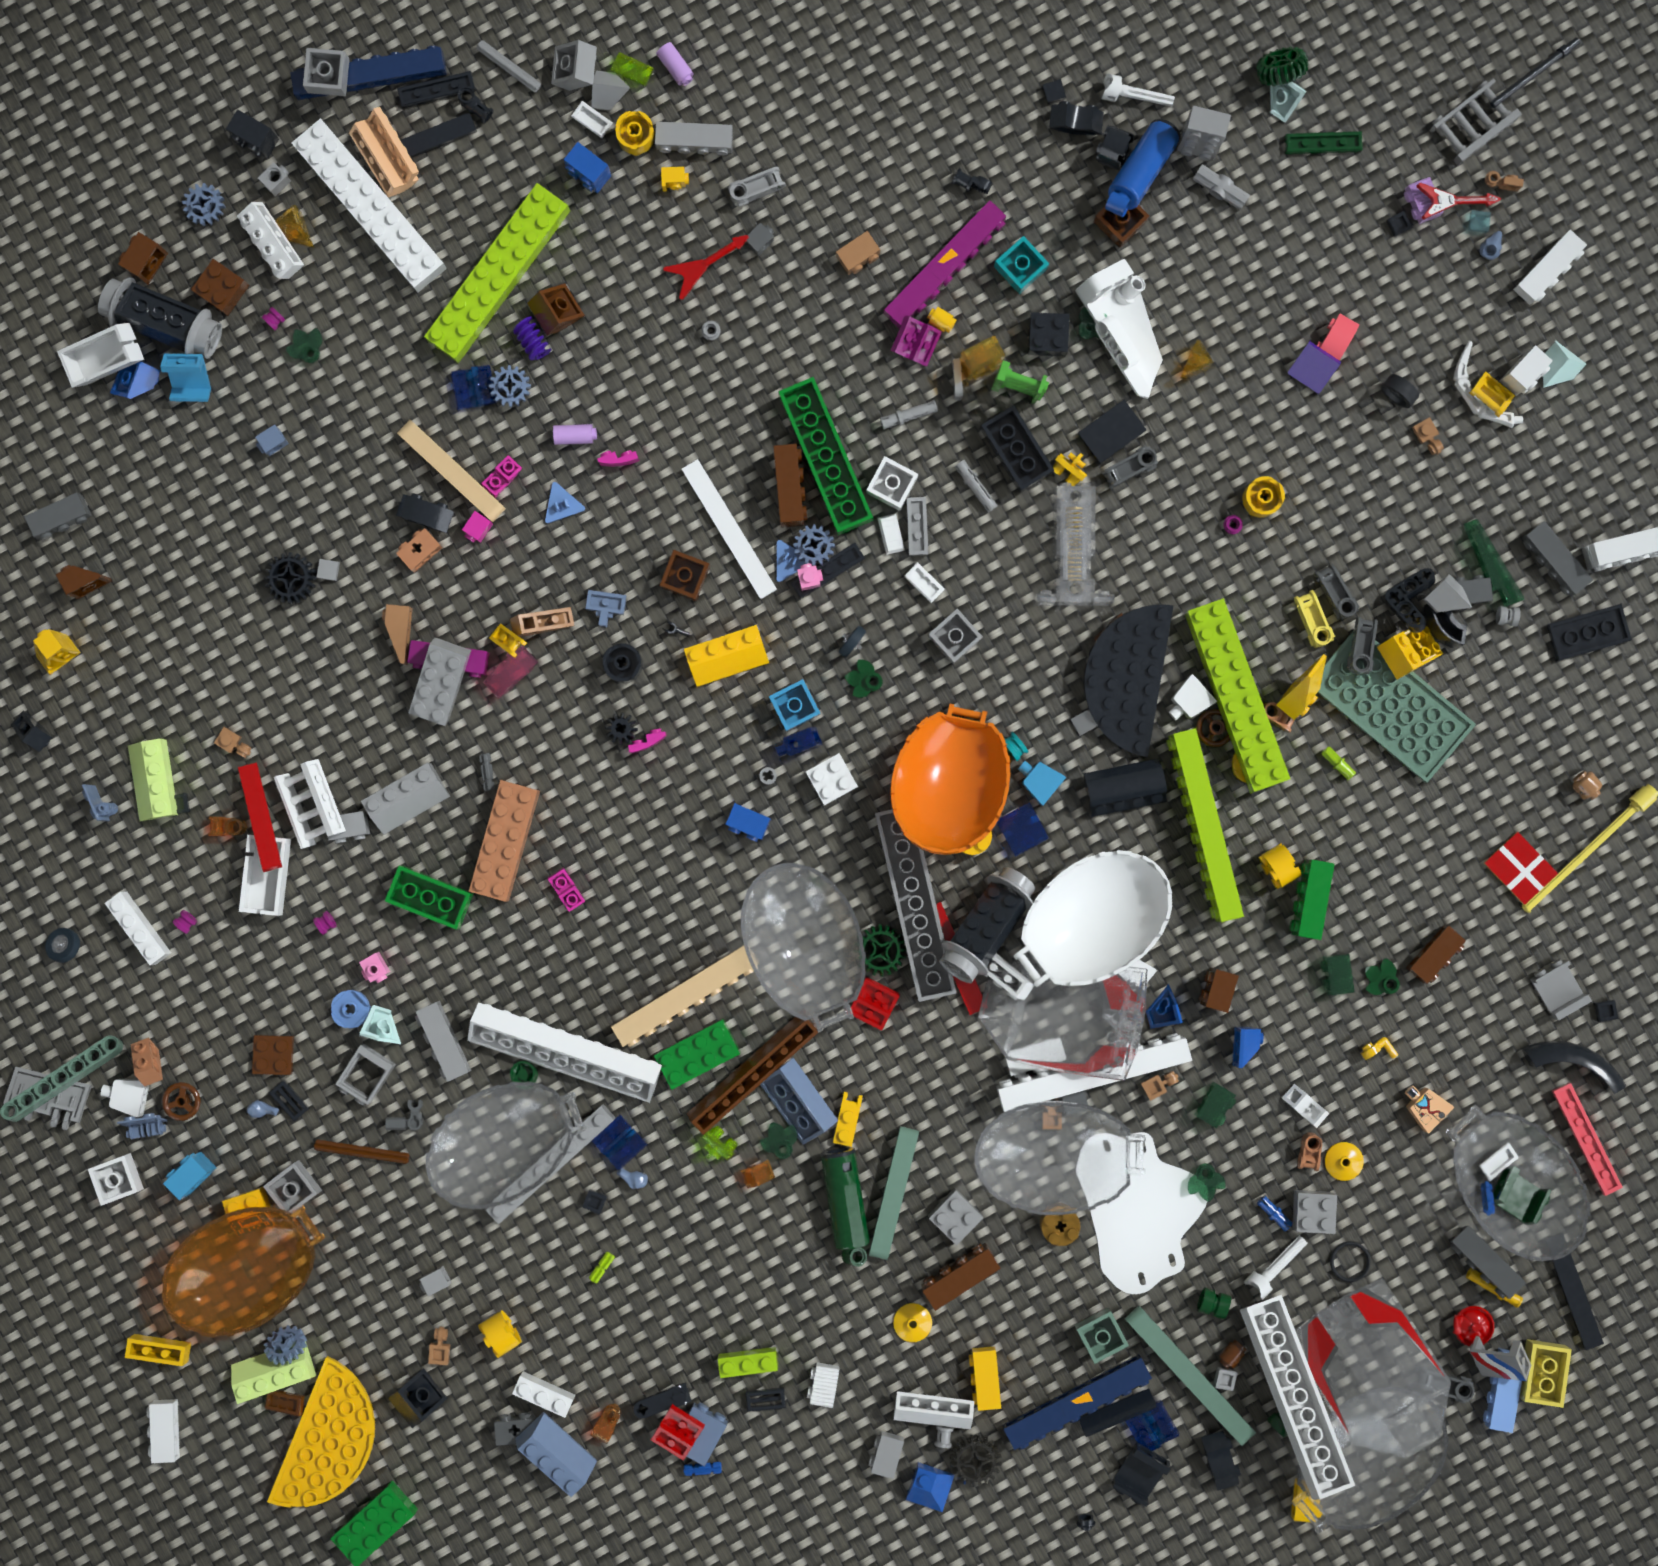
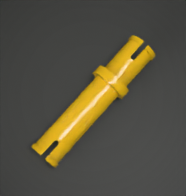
M1472 1268L1468 1270L1466 1279L1478 1284L1496 1295L1497 1299L1504 1300L1515 1308L1521 1305L1523 1297L1515 1294L1511 1299L1506 1297L1502 1299L1494 1291L1496 1287L1491 1282L1487 1284L1480 1277L1482 1273Z

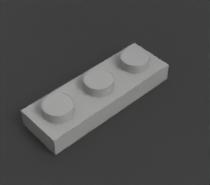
M926 497L907 498L909 556L928 555Z

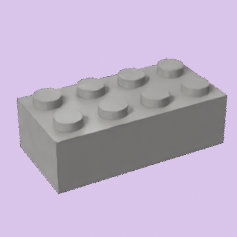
M1193 106L1182 128L1177 151L1185 156H1199L1201 160L1205 161L1214 160L1226 138L1231 115Z
M438 638L432 640L427 651L409 714L443 726L447 724L451 717L471 650Z

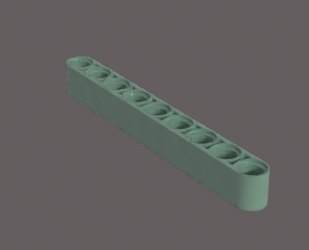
M1139 1305L1125 1318L1132 1328L1241 1446L1256 1434L1254 1429Z

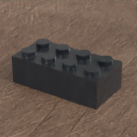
M1014 405L981 425L980 430L1019 493L1024 492L1053 474L1054 469Z

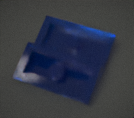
M490 365L451 371L457 410L496 403V396H491L493 389L489 388L490 384H494L490 380L492 377Z
M1030 802L999 818L997 821V825L1015 857L1049 839Z
M619 1115L592 1140L617 1170L623 1168L648 1145L622 1115Z
M1161 1400L1156 1402L1157 1408L1125 1421L1136 1441L1152 1451L1160 1448L1163 1443L1179 1437L1180 1434Z

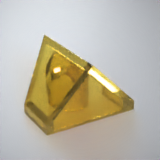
M296 205L290 207L275 220L288 241L314 248L303 214Z
M1198 339L1192 348L1180 379H1186L1207 371L1214 363L1206 348Z

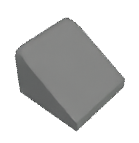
M1089 709L1071 719L1079 736L1098 726Z

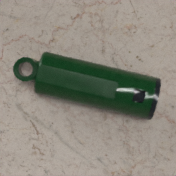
M844 1147L827 1150L821 1153L835 1248L843 1250L841 1257L844 1263L860 1267L867 1260V1253L862 1247L869 1244V1235L855 1148ZM855 1252V1253H856V1257H855V1259L853 1260L852 1256H853V1253Z

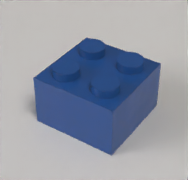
M579 142L575 144L564 158L568 175L574 180H581L583 182L582 185L590 192L594 190L598 194L611 177L609 166Z
M734 803L725 825H728V830L740 834L741 831L747 833L746 838L757 842L758 839L763 840L771 818Z

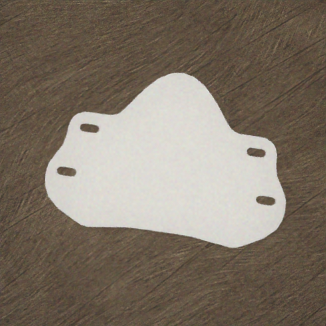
M1104 1131L1089 1137L1081 1148L1076 1174L1090 1208L1098 1240L1102 1272L1117 1288L1125 1293L1141 1294L1147 1292L1162 1279L1183 1270L1185 1261L1180 1245L1181 1238L1205 1209L1208 1200V1190L1204 1182L1196 1175L1162 1162L1157 1156L1153 1138L1147 1133L1120 1134ZM1105 1138L1110 1142V1151L1105 1150L1103 1143ZM1140 1140H1143L1145 1142V1153H1142L1140 1151ZM1169 1254H1173L1175 1257L1176 1265L1174 1267L1170 1265ZM1140 1272L1144 1274L1145 1285H1141L1139 1282L1138 1273Z

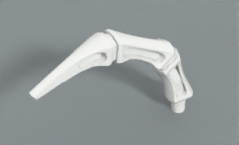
M1468 341L1455 369L1453 377L1455 387L1461 393L1473 414H1477L1479 418L1494 421L1513 428L1514 424H1522L1523 416H1514L1512 412H1503L1498 418L1494 414L1495 412L1476 396L1473 397L1469 394L1472 388L1468 380L1467 364L1473 343Z

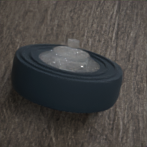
M857 626L852 634L846 635L844 633L842 636L845 638L843 640L844 644L840 648L839 654L846 658L853 650L855 651L857 648L861 650L860 640L865 635L866 630L861 626Z
M58 928L47 938L45 944L46 954L56 962H68L78 953L80 939L73 930Z

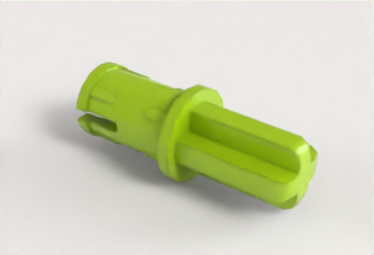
M1329 746L1323 750L1322 755L1333 765V769H1337L1347 781L1355 775L1356 771L1344 761V757L1341 758Z

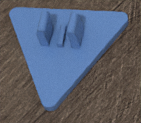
M557 482L552 483L545 518L546 523L585 511V507Z
M781 540L777 541L778 582L797 573V570L801 569L800 566L805 565V559L799 561L800 555H795L794 551L797 549Z

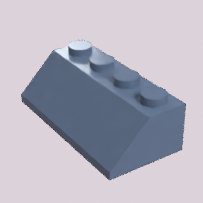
M794 1058L781 1065L760 1084L803 1145L826 1132L838 1121Z
M544 1412L515 1438L517 1450L570 1497L586 1484L597 1462L588 1451Z

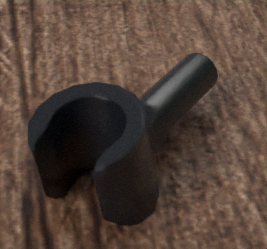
M665 621L671 625L668 630L662 628L665 632L670 634L675 632L687 637L690 636L689 632L679 629L673 622Z

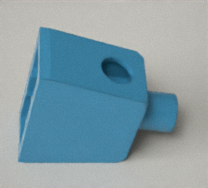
M1024 761L1018 768L1026 776L1021 782L1022 785L1041 806L1047 802L1066 779L1064 775L1041 762L1032 767L1028 762Z

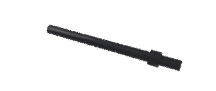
M1574 38L1568 44H1563L1559 47L1556 53L1490 102L1491 107H1497L1560 58L1563 59L1568 56L1570 51L1580 44V40Z

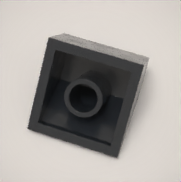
M423 1368L388 1399L411 1428H414L448 1398Z

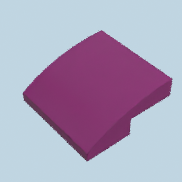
M906 315L891 351L927 367L942 331Z

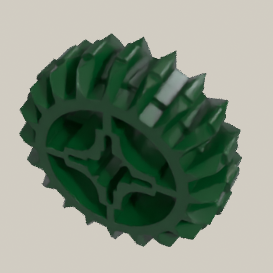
M1298 47L1276 49L1273 52L1270 51L1269 54H1264L1259 59V62L1256 63V73L1262 84L1274 87L1276 85L1282 86L1283 84L1295 82L1296 79H1300L1302 75L1306 74L1309 65L1308 57L1303 49Z
M878 924L877 931H875L874 926H871V933L867 929L864 930V933L867 935L866 937L859 935L863 942H856L857 946H861V949H855V953H861V956L856 957V960L863 959L864 962L860 964V967L868 965L865 970L867 973L872 968V975L874 976L877 970H880V976H883V970H886L887 974L891 975L889 969L892 967L894 971H897L898 969L895 964L903 965L899 958H906L905 955L901 954V951H907V949L900 947V945L905 944V941H898L902 936L900 933L896 936L893 935L896 932L895 928L892 929L891 933L888 932L889 925H886L885 930H882V925ZM884 934L891 937V939L885 943H879L874 938V935ZM869 940L874 946V950L866 958L865 945ZM874 942H876L877 945H879L880 947L886 946V950L884 951L886 952L885 955L887 956V958H885L882 954H876L875 951L877 950V946L874 944ZM895 943L897 953L892 961L888 955V949ZM881 957L888 965L876 966L870 962Z

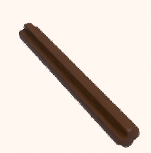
M316 1140L314 1144V1150L403 1164H407L410 1158L409 1153L332 1141Z

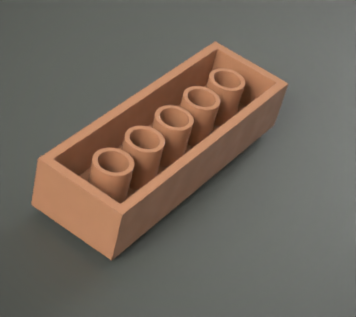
M500 780L469 892L505 902L510 900L540 794L539 790Z

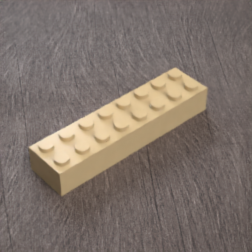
M743 945L617 1022L611 1028L623 1047L625 1045L631 1047L640 1041L639 1037L643 1034L647 1037L657 1030L656 1026L661 1024L664 1027L673 1021L672 1017L677 1014L680 1017L690 1010L688 1007L692 1004L696 1007L706 1000L705 996L710 994L713 997L721 992L723 985L727 984L729 987L739 980L738 976L741 974L747 976L754 972V966L757 963L747 946Z

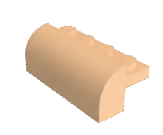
M380 107L374 108L368 119L356 122L353 125L349 134L387 197L404 192L419 180L417 177L419 171L416 164L410 158L406 147L401 143L397 132L393 130L387 116Z

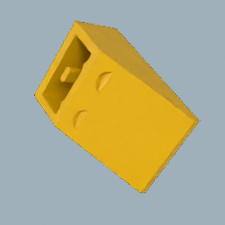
M1427 626L1419 633H1413L1407 629L1377 646L1397 680L1443 655L1439 644L1434 640Z

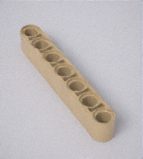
M409 420L397 432L402 439L490 521L494 522L506 509L414 422Z

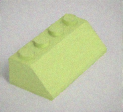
M154 739L129 745L128 751L139 820L146 821L178 815L176 799H174L175 790L167 740Z
M308 1347L302 1348L304 1353L298 1354V1360L293 1358L291 1364L286 1361L283 1366L280 1362L274 1365L273 1361L270 1362L265 1353L232 1364L231 1386L237 1404L315 1377L316 1372Z

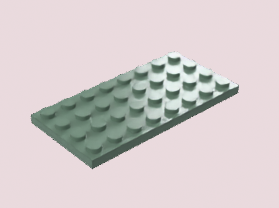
M1353 630L1325 663L1320 690L1317 693L1423 782L1428 783L1476 724L1416 673L1411 672L1397 680L1378 650L1377 646L1381 644L1376 640L1372 661H1374L1372 672L1356 675L1349 671L1346 667L1351 652ZM1361 660L1356 661V666L1359 669L1364 668V663Z

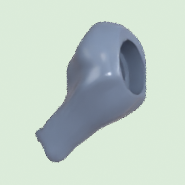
M1501 231L1495 232L1480 245L1482 257L1493 260L1500 255L1502 249Z
M259 1100L254 1101L247 1107V1113L253 1118H260L266 1114L276 1116L279 1112L278 1108Z
M620 1168L616 1173L632 1189H640L647 1185L648 1176L642 1172H628Z

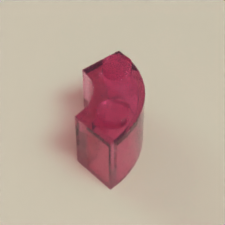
M524 646L515 651L517 654L516 658L507 653V658L497 668L494 666L486 673L488 677L483 683L498 699L511 691L538 664V661Z

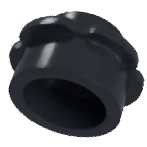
M1083 1513L1078 1516L1076 1524L1081 1530L1089 1531L1095 1526L1096 1522L1093 1519V1515Z

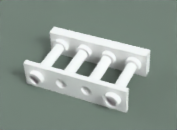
M319 759L300 764L303 771L290 777L289 773L274 777L301 849L316 845L314 838L327 833L329 837L346 831ZM306 779L309 790L297 795L293 784ZM313 797L316 808L304 813L300 802ZM320 815L323 826L311 831L307 820Z

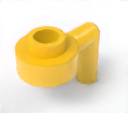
M1382 1037L1374 1044L1372 1042L1367 1043L1362 1047L1363 1051L1361 1052L1365 1060L1376 1055L1382 1047L1385 1048L1392 1059L1399 1054L1386 1037Z

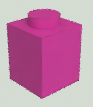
M474 511L462 530L466 533L465 537L473 543L476 540L481 543L493 523Z

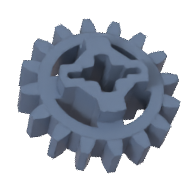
M205 183L202 184L201 188L198 184H195V190L189 188L190 194H184L187 201H182V204L187 206L183 209L185 213H188L187 217L190 220L193 219L196 225L200 221L202 226H205L206 222L212 225L213 219L218 222L217 216L224 215L220 210L226 207L221 203L225 200L220 196L221 192L218 189L215 190L213 185H210L208 188ZM195 213H202L203 216H198Z
M508 365V370L501 367L500 373L494 372L496 378H490L494 384H490L489 388L493 389L491 396H497L495 398L496 403L501 400L503 407L506 403H509V407L512 408L513 403L520 406V400L526 402L524 396L530 395L527 389L531 388V384L527 383L530 379L529 377H524V370L519 373L517 366L512 370L511 365ZM506 375V378L503 381H499L503 376ZM513 375L520 378L521 381L515 380ZM510 379L513 385L511 394L507 387ZM498 391L504 392L507 398L503 397ZM517 392H521L517 397L514 398V395Z
M813 524L812 529L805 526L806 531L799 530L801 536H795V540L798 541V543L793 544L794 548H798L794 551L795 555H800L799 561L805 559V564L812 562V565L815 566L816 562H819L822 566V560L829 561L828 554H834L830 550L835 548V544L830 543L834 538L833 536L828 537L830 534L829 530L823 532V526H820L819 529H816L815 524ZM814 534H819V535H821V536H823V537H820V538H819V537L814 536ZM807 537L806 543L802 545L803 540ZM815 542L817 548L814 549L813 547H811V543ZM827 545L825 552L821 554L822 549ZM805 554H812L815 557H809Z
M287 1325L284 1330L280 1327L279 1332H272L273 1337H267L268 1343L264 1344L266 1348L264 1353L270 1362L273 1361L274 1365L280 1362L283 1366L286 1361L291 1364L293 1358L298 1360V1354L304 1353L302 1348L307 1347L305 1343L307 1339L302 1330L297 1329L296 1326L291 1329Z

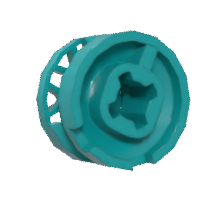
M1013 731L1008 738H1004L1007 744V752L1016 762L1021 759L1020 756L1023 753L1027 754L1029 752Z

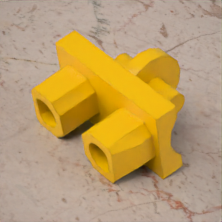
M1070 453L1068 458H1066L1063 454H1060L1055 459L1054 472L1059 476L1065 468L1071 472L1065 481L1072 487L1079 481H1083L1087 476L1079 468H1083L1086 465L1080 460L1083 455L1080 453L1076 457L1073 453Z

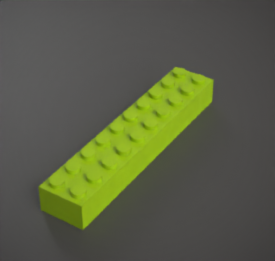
M536 183L425 334V339L459 363L569 214V206Z
M1224 598L1188 610L1184 615L1213 694L1217 700V705L1250 794L1290 780L1288 770Z
M1195 728L1169 735V740H1166L1167 747L1173 753L1174 758L1171 759L1173 769H1177V786L1182 788L1181 802L1183 807L1187 808L1188 814L1185 815L1187 824L1192 827L1193 833H1190L1192 843L1196 844L1197 847L1195 856L1197 862L1201 863V879L1206 882L1207 889L1204 890L1207 900L1211 902L1212 907L1209 908L1211 918H1215L1216 922H1225L1244 917L1197 730Z

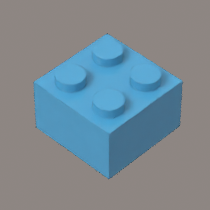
M803 679L769 696L786 732L821 715Z
M202 1152L192 1153L180 1162L181 1166L167 1174V1180L163 1184L178 1200L189 1196L217 1167Z

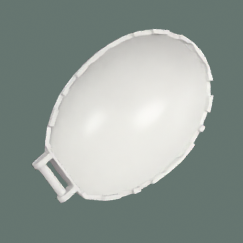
M1132 851L1101 852L1072 864L1047 884L1035 899L1023 925L1021 939L1025 947L1017 952L1014 958L1021 962L1035 981L1034 985L1036 987L1048 979L1058 985L1080 986L1097 983L1115 976L1146 955L1163 934L1172 910V890L1168 878L1153 860L1144 855L1132 853ZM1027 952L1031 954L1035 962L1045 973L1044 976L1041 977L1024 954Z

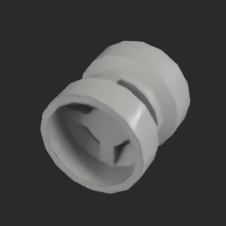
M1499 606L1496 612V624L1504 625L1506 623L1517 627L1520 621V608L1512 607L1508 609L1506 606Z

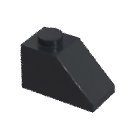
M24 710L11 724L20 739L39 752L52 739L49 732Z

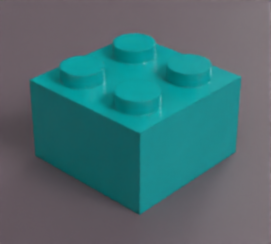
M1025 236L1021 237L994 264V268L1019 295L1049 267L1047 260Z

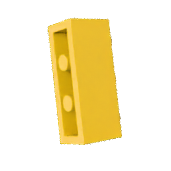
M134 1334L127 1340L125 1358L184 1366L189 1361L191 1342Z
M995 1346L972 1348V1354H969V1364L974 1368V1374H970L971 1385L975 1386L976 1393H972L974 1405H977L978 1411L1001 1409Z

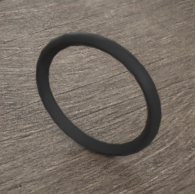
M1347 1241L1339 1244L1333 1250L1330 1257V1266L1337 1278L1345 1282H1356L1367 1275L1371 1259L1363 1245ZM1344 1246H1356L1366 1256V1268L1358 1277H1343L1335 1269V1255Z

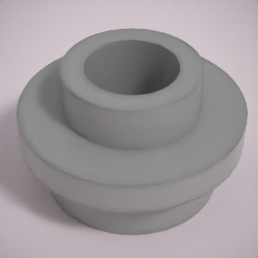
M708 321L704 323L701 331L705 339L715 340L719 337L721 329L718 323ZM713 328L715 332L709 334L708 329Z

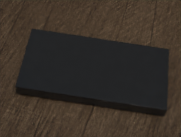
M1622 604L1546 625L1556 661L1632 640Z

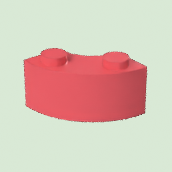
M1339 314L1336 319H1331L1327 326L1329 331L1323 342L1319 341L1316 346L1340 360L1353 339L1359 324Z

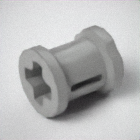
M936 1425L938 1432L937 1441L934 1442V1445L940 1448H951L950 1437L953 1427Z

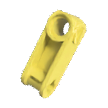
M1310 590L1306 595L1294 597L1295 605L1307 631L1311 647H1323L1334 641L1335 635L1332 628L1329 627L1315 592ZM1318 632L1324 633L1325 641L1318 640Z

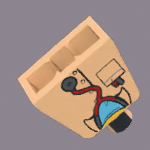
M1412 1085L1405 1091V1094L1411 1099L1406 1107L1421 1129L1426 1133H1430L1454 1109L1453 1105L1428 1088H1423L1419 1092Z

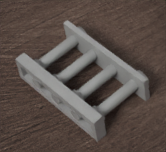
M1492 79L1490 82L1484 81L1477 87L1478 91L1445 117L1440 115L1432 122L1433 127L1429 131L1433 133L1439 128L1457 150V156L1453 159L1457 166L1522 115L1518 108L1511 112L1501 103L1495 108L1502 116V121L1496 124V122L1491 121L1475 101L1483 93L1490 102L1496 98V95L1490 89L1496 82L1495 79ZM1469 105L1487 127L1485 129L1487 132L1484 135L1478 134L1460 112ZM1452 117L1458 121L1472 139V144L1468 147L1463 146L1445 124Z

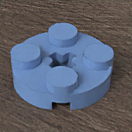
M355 990L340 992L335 996L331 1004L332 1018L336 1024L343 1028L361 1026L365 1023L371 1010L367 997ZM347 1005H350V1006H351V1005H354V1006H355V1008H354V1011H355L354 1014H353V1013H349V1014H348V1013L346 1012V1011H347V1007H346Z

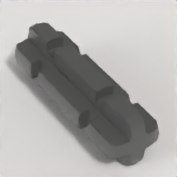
M485 753L479 755L480 763L482 762V765H480L482 781L484 780L485 782L483 783L484 791H492L495 789V784L492 782L494 777L492 764H490L491 755Z

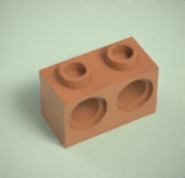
M149 1037L131 1044L134 1075L144 1086L163 1080L159 1049Z

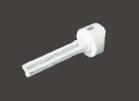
M1107 73L1103 81L1105 91L1101 98L1103 100L1116 102L1120 95L1165 106H1173L1174 96L1122 85L1121 76Z
M1299 1235L1262 1275L1253 1271L1244 1280V1284L1257 1288L1261 1293V1300H1263L1273 1290L1269 1282L1308 1243Z

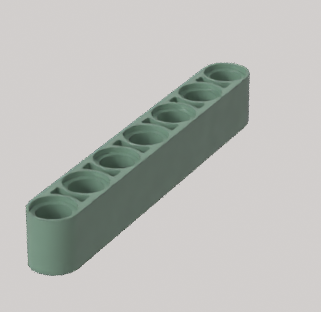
M112 1035L104 1037L5 1103L0 1109L1 1116L12 1122L21 1120L120 1054L123 1050V1042ZM112 1041H116L115 1048L109 1050V1044ZM99 1052V1058L93 1061V1054ZM79 1063H82V1070L76 1072V1066ZM65 1074V1081L63 1083H59V1077ZM48 1085L49 1091L43 1095L42 1089ZM31 1096L32 1103L26 1106L25 1101ZM14 1107L15 1114L9 1117V1110Z
M902 1126L899 1128L868 1256L888 1260L918 1140V1130Z

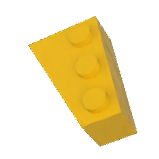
M44 629L33 640L36 657L49 675L81 653L67 634L54 630Z

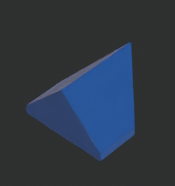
M1168 984L1152 1005L1145 1010L1150 1029L1183 1023L1177 1001Z

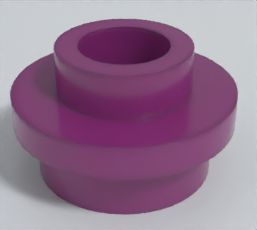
M1230 515L1224 520L1223 527L1227 533L1237 534L1241 531L1243 522L1240 517ZM1230 522H1234L1236 524V527L1231 528L1229 525Z

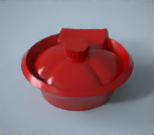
M1469 1306L1462 1309L1457 1315H1454L1453 1333L1464 1345L1471 1346L1476 1336L1480 1337L1484 1345L1493 1336L1494 1320L1491 1314L1484 1308Z

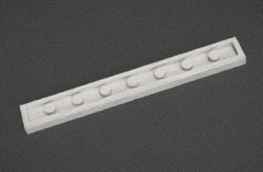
M697 459L682 468L683 473L759 598L763 599L776 591L777 588L699 460Z

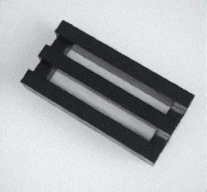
M283 1080L269 1092L294 1122L310 1109L286 1080ZM282 1086L290 1093V1095H291V1096L297 1101V1103L303 1108L302 1110H301V1109L296 1105V1103L289 1097V1095L282 1089ZM277 1091H279L280 1094L287 1100V1102L294 1108V1110L298 1113L297 1115H295L291 1111V1109L284 1103V1101L277 1095Z
M784 1387L746 1391L747 1412L786 1408ZM781 1393L780 1396L750 1398V1396ZM781 1400V1403L751 1406V1403Z

